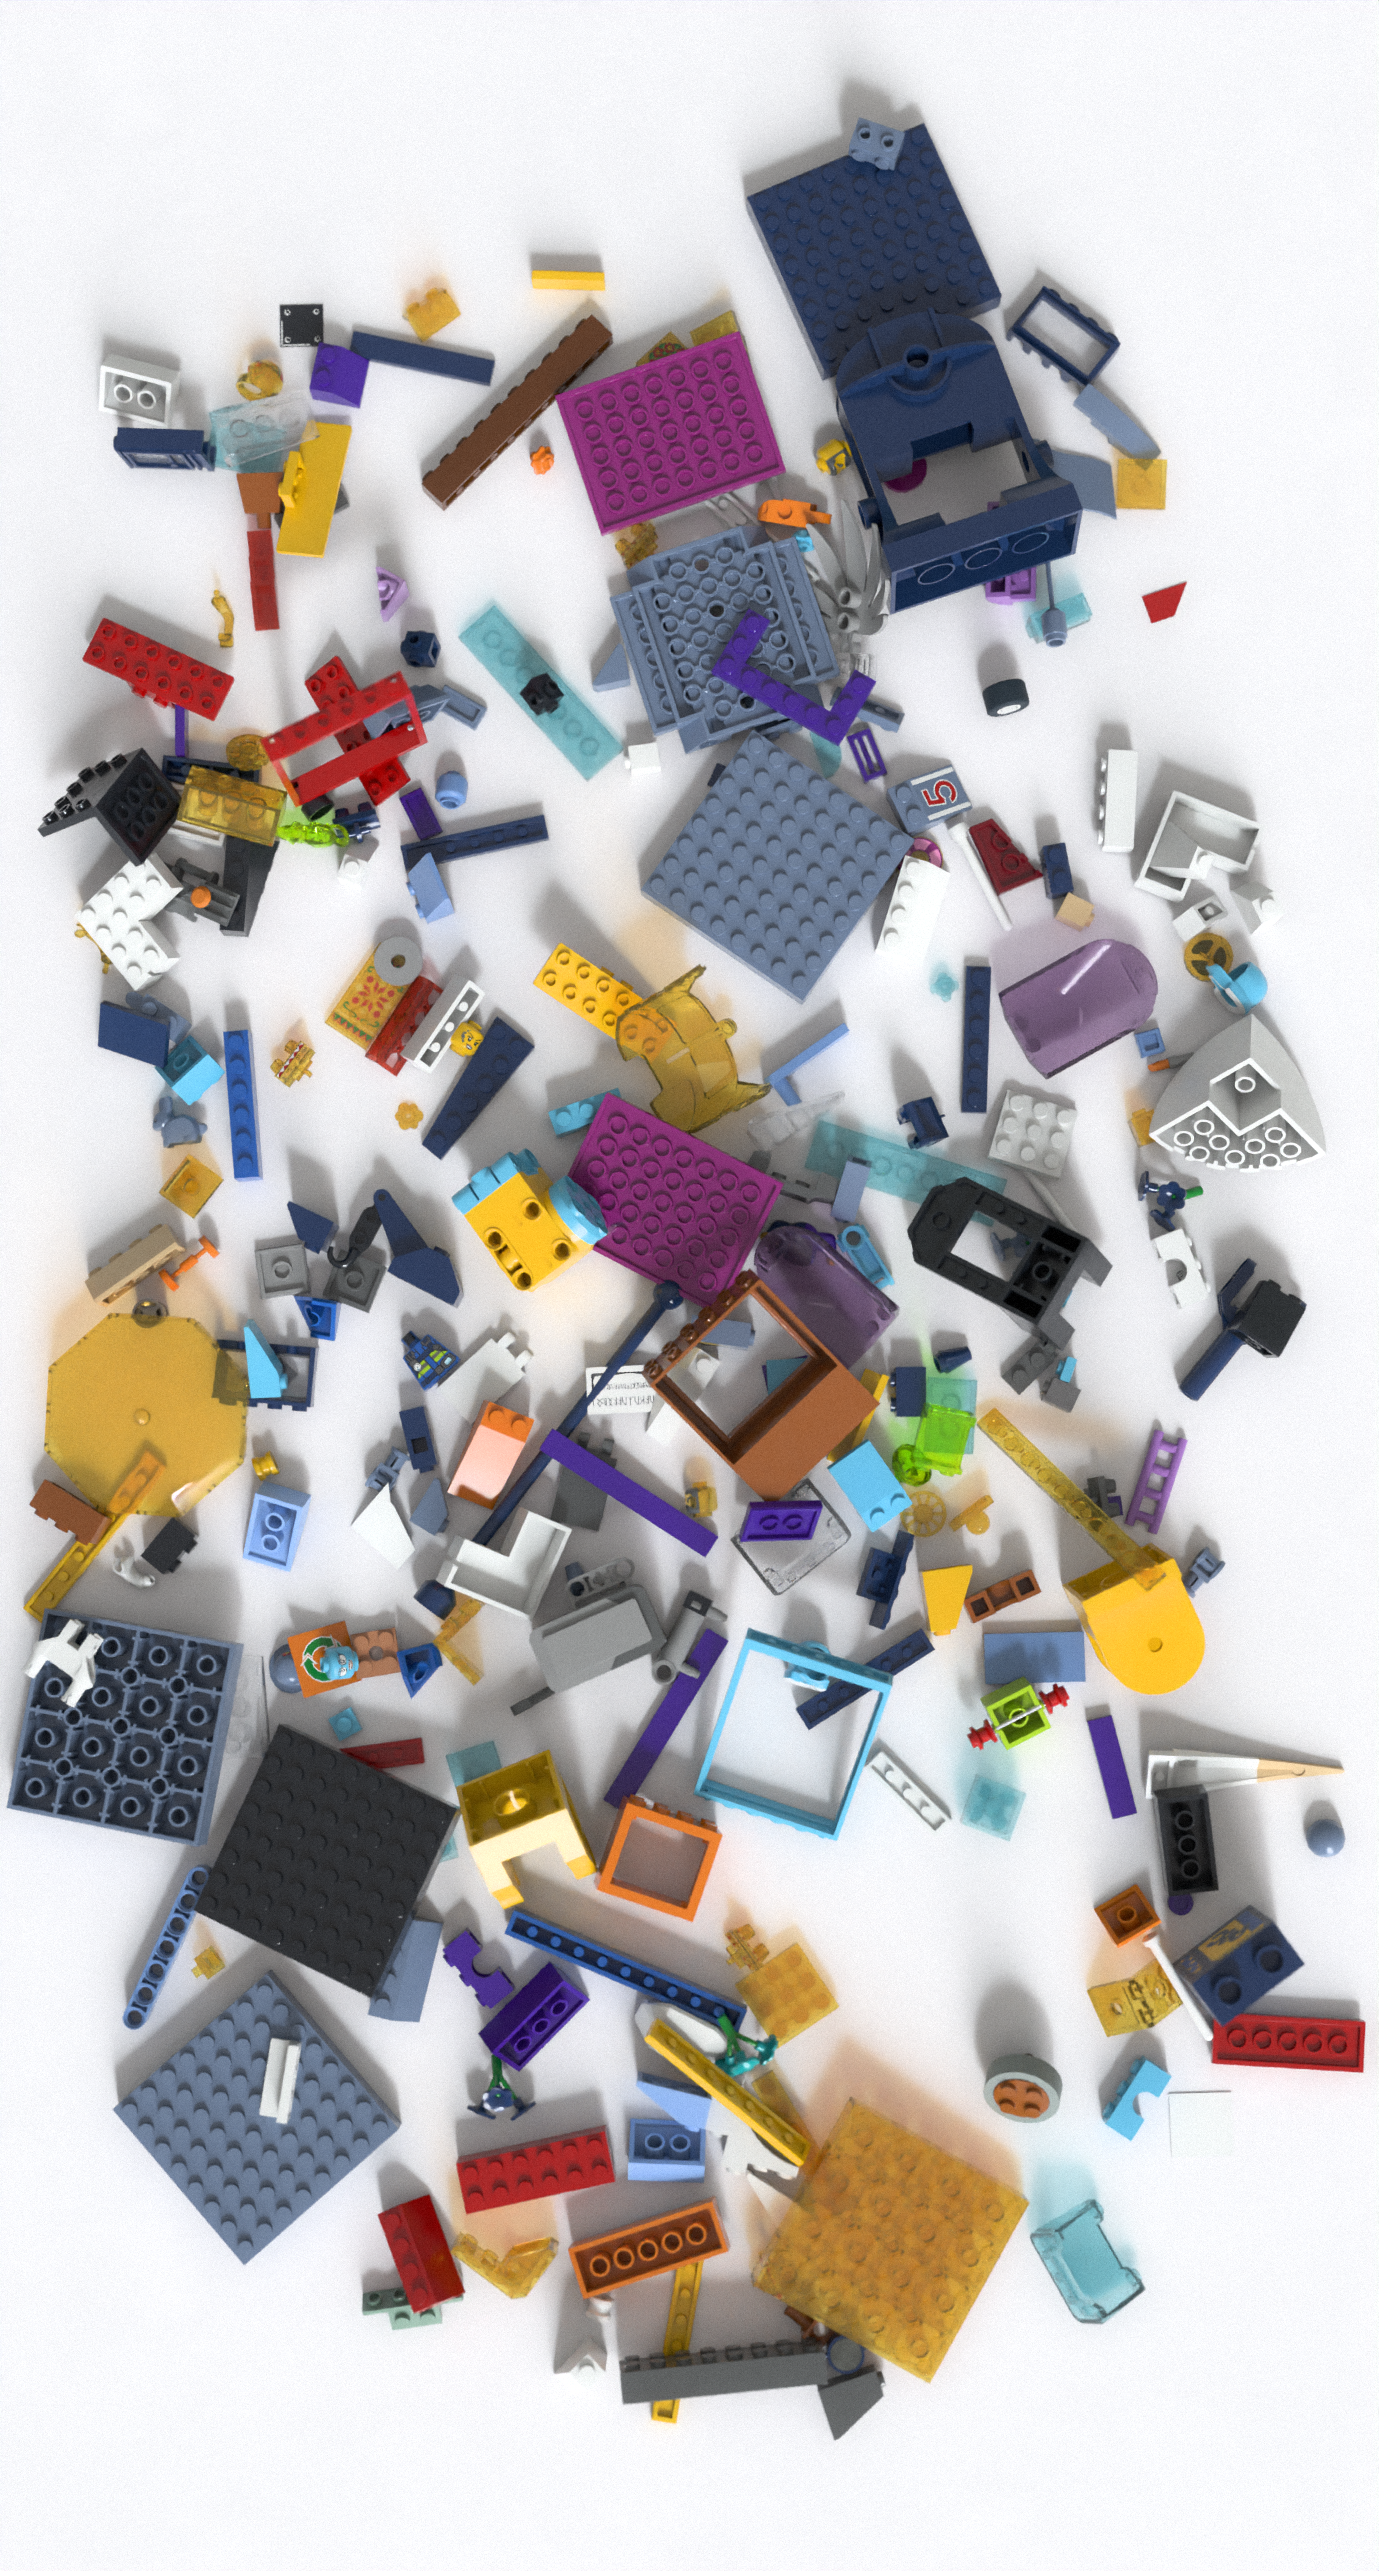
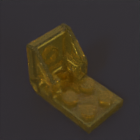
M460 2232L454 2239L450 2253L509 2298L517 2299L527 2297L556 2257L559 2242L552 2236L513 2245L500 2262L498 2260L499 2257L492 2250H484L477 2245L479 2242L475 2237L468 2233L464 2235Z

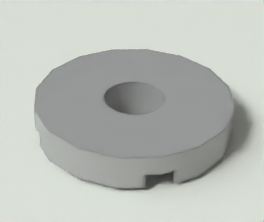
M392 937L386 939L378 946L374 954V966L377 974L383 981L392 986H405L416 980L421 973L423 957L419 947L413 941L405 937ZM397 955L405 958V964L400 968L392 965V959Z

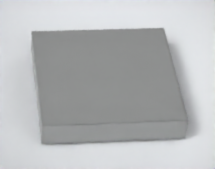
M303 1243L254 1250L261 1299L311 1292Z

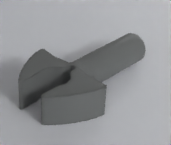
M548 1686L514 1704L510 1709L514 1716L554 1695L555 1692Z

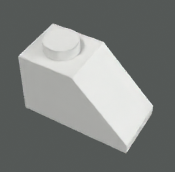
M355 837L345 853L337 875L339 882L363 891L379 845L367 840L359 843L357 837Z
M1214 894L1189 908L1172 921V924L1177 934L1187 942L1226 917L1228 913Z

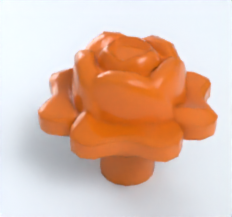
M540 446L536 452L530 454V465L534 468V473L544 475L554 465V454L551 453L549 446Z

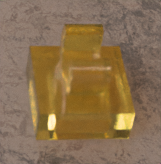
M211 1945L194 1958L197 1966L191 1971L196 1978L204 1974L207 1979H210L226 1965Z

